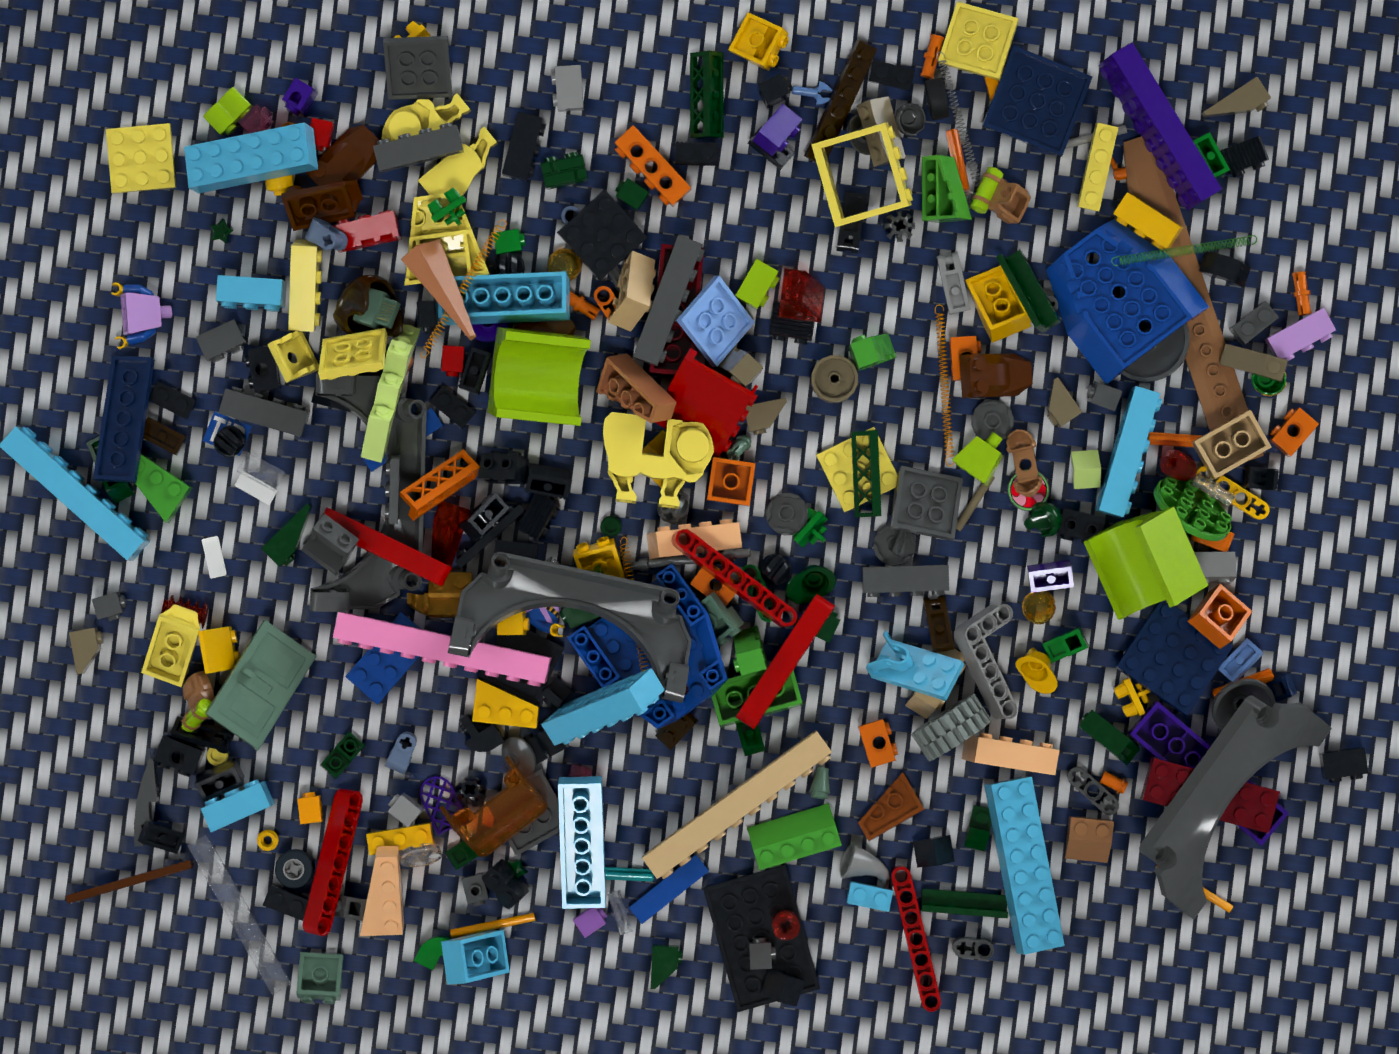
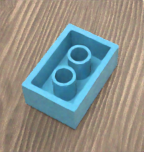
M218 275L216 301L222 307L228 309H237V305H242L246 310H258V307H264L266 311L279 312L280 308H285L287 283L282 279Z
M256 779L245 784V789L242 791L236 788L225 793V798L222 800L218 796L204 802L206 807L201 808L210 832L274 805V800L266 782H259Z
M504 930L484 931L441 942L447 985L470 983L510 972Z

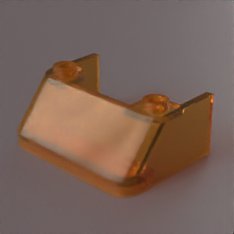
M508 755L505 759L512 770L508 771L504 777V783L507 787L475 812L469 808H463L456 811L453 815L443 805L440 807L452 829L481 857L490 855L542 815L547 809V803Z

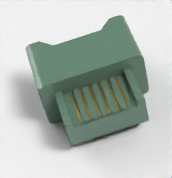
M370 287L368 310L362 316L354 314L353 320L358 324L373 329H379L380 326L392 329L401 304L391 300V296L387 293Z

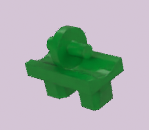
M452 188L444 193L450 202L445 208L442 207L438 199L428 204L430 213L433 215L431 218L435 223L450 214L451 216L444 220L447 226L454 221L458 226L462 224L459 218L465 212L462 208L457 212H454V210L467 202V199Z
M808 508V523L800 532L792 535L794 537L793 540L802 548L808 542L814 545L818 539L822 543L826 541L822 535L827 530L823 525L828 519L820 511L816 512Z

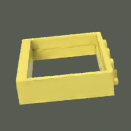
M888 122L811 144L835 227L912 205V191L906 187L905 180L908 179L904 167L901 168L899 159H902L899 147L894 145L893 138H896L895 132ZM881 131L901 202L844 218L825 147Z

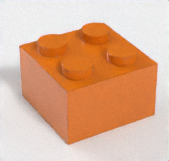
M713 457L707 500L750 506L756 463Z
M1219 584L1206 594L1187 622L1221 649L1233 640L1253 611L1222 584Z

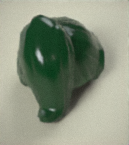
M1035 503L1032 507V515L1024 521V526L1028 530L1037 528L1042 533V537L1054 536L1061 527V511L1051 503Z

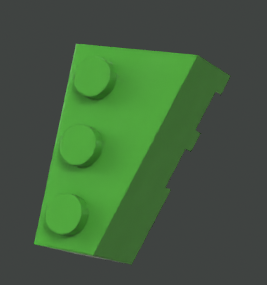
M943 155L922 157V221L942 223L972 220L955 158Z
M889 334L868 338L865 335L853 338L848 347L857 372L897 358Z
M141 453L137 482L135 484L165 523H170L193 487Z
M758 626L743 629L734 636L736 658L733 660L736 672L740 671L742 676L765 670L769 667Z

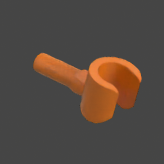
M1112 156L1110 164L1113 169L1114 179L1118 181L1126 179L1125 167L1118 168Z

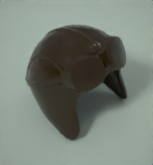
M363 275L347 285L337 301L336 310L333 313V319L342 331L347 332V334L375 330L358 324L353 320L354 314L362 316L368 310L370 287L387 293L391 296V300L399 302L392 286L387 280L377 275ZM400 308L392 329L386 328L387 335L390 337H397L402 333L403 323Z

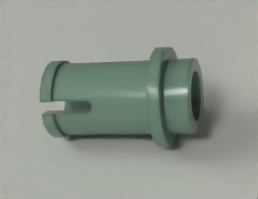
M740 435L736 438L734 445L727 451L730 459L735 454L732 460H738L745 450L750 449L751 439L747 435Z

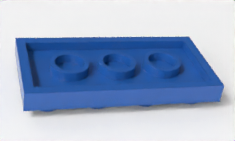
M400 612L392 622L421 629L403 612ZM373 646V649L368 650L345 677L378 705L419 656H415V659L401 657V652L394 651V654L379 652L380 648Z

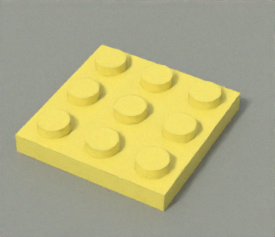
M957 1L941 50L944 55L940 53L938 61L946 60L947 62L942 65L947 64L952 68L1000 81L1019 19Z
M170 123L106 129L112 194L176 188Z
M386 328L323 339L318 371L320 380H333L337 377L355 376L359 373L377 372L384 369L388 336Z
M872 427V428H870V429H868V430H866V431L875 430V428ZM856 436V445L862 451L869 445L868 436ZM878 436L880 493L883 494L896 488L898 475ZM850 438L816 455L844 513L854 508L852 442ZM868 448V450L865 452L868 456H869V448ZM856 449L858 457L861 453ZM862 455L857 460V467L865 472L870 466V461ZM857 470L859 478L862 474ZM870 470L866 473V475H867L869 478H870ZM863 476L858 482V488L865 494L871 488V483ZM871 491L867 494V496H868L870 499H871ZM858 492V497L860 500L863 495ZM864 498V499L859 503V505H861V504L867 502L868 500H867L866 498Z

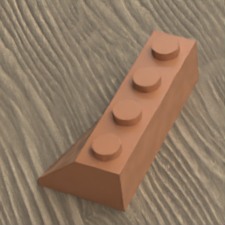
M627 353L606 358L596 390L597 393L607 395L609 400L621 403L623 408L633 410L634 414L650 423L670 420L672 418L676 401Z

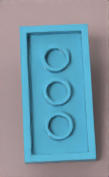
M884 631L883 636L886 643L877 660L868 663L866 666L871 678L946 701L964 667L963 661L892 640L888 632Z

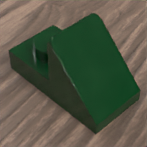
M743 722L736 723L745 756L766 751L759 725L752 729Z
M973 805L964 847L985 852L992 824L989 808Z

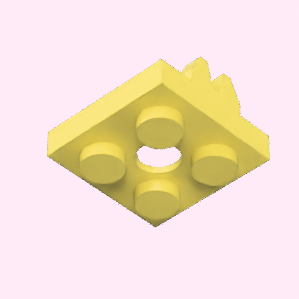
M297 330L267 344L286 383L319 370V364L302 331L298 332ZM289 352L295 354L297 358L296 363L289 361Z

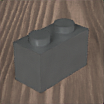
M1264 301L1229 328V330L1243 346L1279 317L1269 304Z
M235 319L196 336L207 361L212 360L213 363L224 359V354L228 352L235 354L244 349L243 345L248 344Z

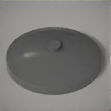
M1142 321L1139 324L1140 331L1144 333L1149 332L1151 324L1148 321ZM1184 324L1124 369L1121 374L1136 381L1152 382L1164 379L1174 373L1184 362L1189 350L1190 331L1188 324Z

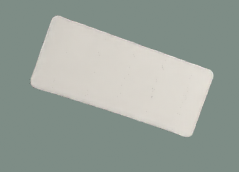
M244 471L235 483L237 488L267 505L271 504L277 493L276 489Z
M218 536L202 539L210 578L225 576L226 569Z

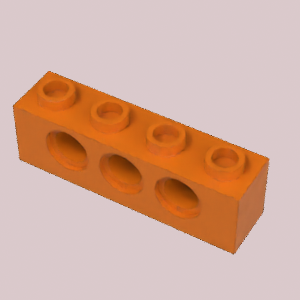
M634 125L614 142L617 146L614 150L622 159L628 158L631 162L629 165L637 175L641 173L646 178L644 183L651 190L655 188L660 193L658 198L666 206L670 204L674 207L691 191V187ZM634 147L643 149V154L640 157L631 155V150ZM650 162L658 166L657 171L654 173H649L645 169L646 165ZM663 178H669L672 181V186L664 189L660 186V181Z

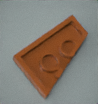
M903 772L858 822L869 842L924 810Z

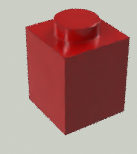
M312 118L310 126L314 129L316 151L323 152L324 149L330 148L335 124L330 121Z
M443 345L441 371L446 372V376L459 377V373L464 372L465 347Z

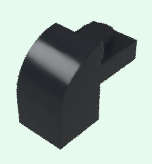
M1206 251L1199 272L1212 278L1228 281L1239 287H1245L1251 267L1235 258Z
M469 714L460 719L462 722L459 725L466 736L468 734L471 736L469 740L464 742L470 749L477 752H488L505 742L504 737L495 724L480 732L475 723L472 722Z

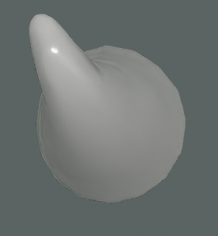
M854 844L848 846L840 862L841 878L845 879L864 875L880 879L883 886L886 887L890 877L889 871L882 861Z

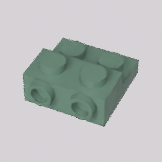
M715 592L700 602L709 614L718 647L729 641L728 635L732 638L742 631L740 628L744 624L742 619L732 606L727 609Z
M300 952L297 998H301V1002L313 1003L314 999L323 1000L322 1002L325 1004H335V1001H340L344 956L342 954Z

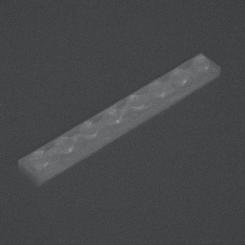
M208 835L187 845L271 994L273 995L292 984Z

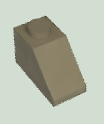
M1057 377L1052 380L1047 408L1049 415L1047 417L1053 426L1058 425L1060 428L1082 413V411Z
M786 398L753 404L752 407L748 405L746 408L749 411L746 416L748 431L753 432L754 435L767 433L766 429L771 427L787 403Z
M98 627L69 632L77 675L86 672L101 650V644L104 641L102 632L98 631Z

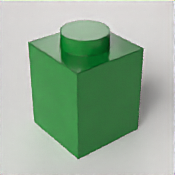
M518 229L502 231V233L496 232L497 234L493 233L496 237L494 241L496 242L497 256L503 253L523 252L522 246H526L524 233L520 234Z

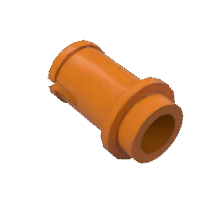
M1107 771L1104 772L1100 780L1101 784L1116 790L1117 794L1119 792L1123 794L1128 785L1125 778L1122 780Z

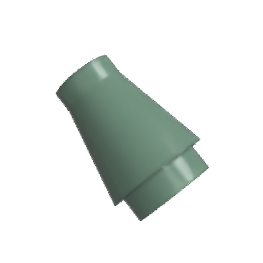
M816 767L809 790L811 798L828 799V794H830L828 768Z

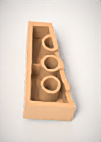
M732 519L719 520L720 524L712 525L711 521L700 522L699 527L691 528V524L678 525V529L670 530V526L658 527V532L647 534L649 559L684 555L672 544L673 534L682 529L690 530L716 551L742 548L739 522L732 523ZM684 534L679 535V543L686 545L688 542L687 536ZM697 547L695 553H704L705 551L702 547Z
M980 733L979 736L972 735L964 741L961 758L963 760L1056 775L1059 750L1053 749V744L1040 742V746L1032 745L1033 741L1020 739V743L1012 742L1013 738L1000 736V739H993L992 734Z
M377 846L360 936L403 935L404 913L399 846Z

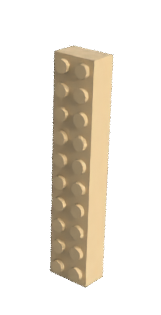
M816 730L646 852L642 859L657 879L660 877L665 879L674 872L673 867L677 864L683 866L691 860L690 855L695 851L699 854L708 848V842L713 838L717 841L726 835L725 830L732 826L734 829L743 822L742 817L749 813L752 816L761 809L759 805L764 801L770 803L777 798V792L782 788L786 791L795 785L796 782L794 780L800 775L804 778L813 772L811 767L819 763L822 765L831 758L829 754L832 751Z

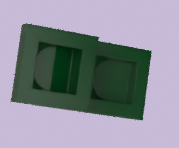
M482 828L444 853L455 870H458L494 846Z

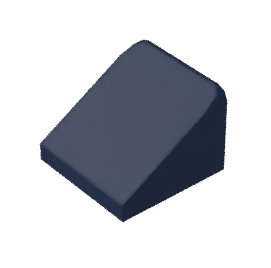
M1290 674L1266 683L1275 697V702L1297 694Z

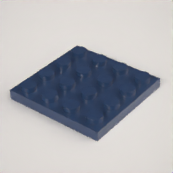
M1013 45L982 126L1062 157L1092 76Z
M1165 600L1156 605L1115 668L1184 716H1188L1233 645L1228 643L1219 649L1187 622L1191 617L1177 606L1169 607Z

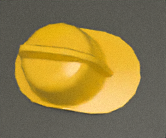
M1033 647L1024 657L1017 659L1015 663L1016 668L1032 689L1043 694H1050L1056 690L1058 681L1051 671V660L1045 653L1037 651Z

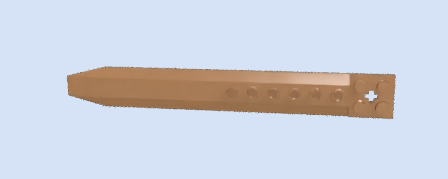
M1142 136L1123 142L1128 192L1183 227L1170 247L1171 249L1192 245L1174 190L1168 185L1164 172L1157 167L1156 159L1152 152L1146 149ZM1148 236L1144 238L1150 243H1152L1153 239L1149 238ZM1179 248L1181 250V256H1179L1176 250L1172 249L1173 252L1175 251V254L1171 258L1209 306L1202 314L1187 322L1190 331V346L1185 361L1209 431H1212L1248 411L1234 368L1220 365L1226 343L1203 275L1199 272L1200 266L1193 251L1192 254L1188 253L1186 249V253L1183 256L1182 248ZM1261 453L1250 460L1262 457L1264 454Z

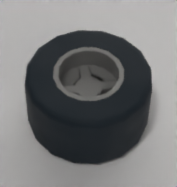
M288 850L280 855L275 864L276 878L282 885L288 888H300L307 884L314 875V861L303 850Z

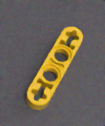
M1205 466L1196 470L1195 480L1204 488L1256 520H1261L1268 516L1270 511L1265 501L1223 475L1214 482L1212 488L1209 486L1212 483L1207 479L1201 481L1202 476L1200 472L1206 471ZM1225 481L1228 483L1229 489L1226 493L1218 491L1217 485L1219 482ZM1240 492L1247 496V501L1243 505H1239L1235 500L1236 495ZM1252 498L1255 500L1252 503L1253 505H1263L1262 510L1265 511L1264 514L1257 516L1254 508L1249 507V511L1245 509L1250 504Z

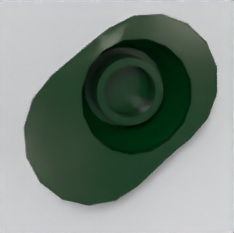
M810 565L790 579L786 587V594L790 601L794 603H808L813 600L816 594L825 596L834 589L836 584L835 575L828 568Z

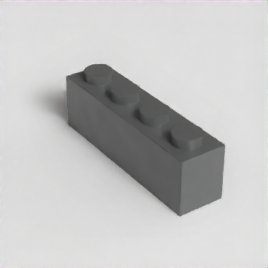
M446 123L440 125V129L434 131L431 128L420 130L418 135L411 136L410 133L398 136V140L390 141V139H383L377 141V145L373 146L380 173L463 153L464 150L457 125Z
M232 386L231 390L225 389L219 414L299 437L304 436L310 415L309 412L305 411L306 407L293 404V408L285 406V401L273 398L272 402L264 400L265 395L252 392V396L243 394L244 389Z
M949 565L862 567L863 593H867V597H880V593L889 592V597L902 596V592H910V596H923V591H932V595H945V591H949Z

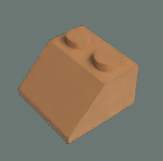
M1069 816L1065 859L1108 863L1114 821Z

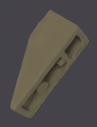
M1255 77L1205 110L1201 115L1203 118L1248 113L1255 109L1259 112L1268 106L1267 101L1271 99V96L1259 78Z
M1229 344L1225 345L1220 365L1278 382L1283 381L1288 360Z

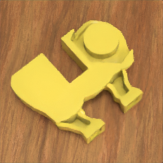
M457 93L453 96L451 103L435 107L429 99H419L414 104L403 106L391 113L385 122L382 140H398V136L410 133L411 136L418 135L420 130L431 128L432 131L440 129V125L453 123L461 119L463 114L471 112V110ZM485 127L481 128L476 144L473 143L470 146L462 144L463 153L443 157L444 159L418 179V182L429 195L443 194L452 188L457 190L461 196L464 195L474 177L485 168L489 150L498 144Z
M611 412L604 421L603 439L608 456V475L617 490L616 502L636 504L637 496L632 490L631 483L634 476L641 474L652 479L663 480L659 507L679 509L680 502L677 495L685 481L689 483L696 482L703 476L704 470L714 453L712 437L706 426L699 422H683V420L670 419L667 421L664 454L642 453L646 420L633 414Z

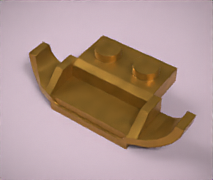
M450 572L443 587L429 581L428 593H424V595L407 593V604L417 612L429 617L455 618L461 591L472 582V572Z

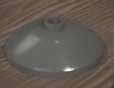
M1240 679L1226 685L1217 694L1212 705V716L1215 724L1222 731L1242 702L1251 695L1272 708L1276 702L1271 689L1263 682L1255 679Z

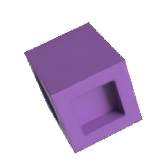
M588 908L576 916L573 921L584 938L604 926L607 923L605 918L608 916L603 908Z

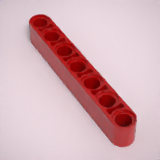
M326 507L323 515L326 514L359 539L356 546L443 587L452 567Z
M682 529L673 534L672 544L677 550L780 627H788L796 622L797 614L792 607L688 529ZM680 534L687 536L688 542L686 545L679 543L678 537ZM697 547L704 549L705 555L703 558L697 557L695 553ZM714 560L721 562L722 568L720 571H716L713 568ZM732 572L736 573L739 577L737 584H733L730 581ZM750 585L756 590L754 597H750L747 594V588ZM767 598L773 603L771 610L766 609L764 606V601ZM784 611L788 612L790 620L787 623L781 619V614Z
M816 594L738 712L737 719L752 729L756 728L833 611L834 604Z
M339 789L335 793L303 919V929L306 933L326 936L331 930L363 803V797L359 791Z
M898 865L891 871V880L919 997L923 1008L926 1011L934 1012L940 1008L941 998L910 871L905 866ZM904 870L907 873L904 881H897L895 879L897 871ZM904 891H909L912 894V898L908 902L900 900V895ZM908 912L916 913L917 918L915 922L908 923L905 921V916ZM913 933H919L922 936L918 944L910 942V937ZM918 954H924L927 957L926 962L922 965L915 963V958ZM923 975H930L932 978L931 983L927 986L920 983ZM928 996L936 997L937 1002L934 1006L929 1007L925 1004Z

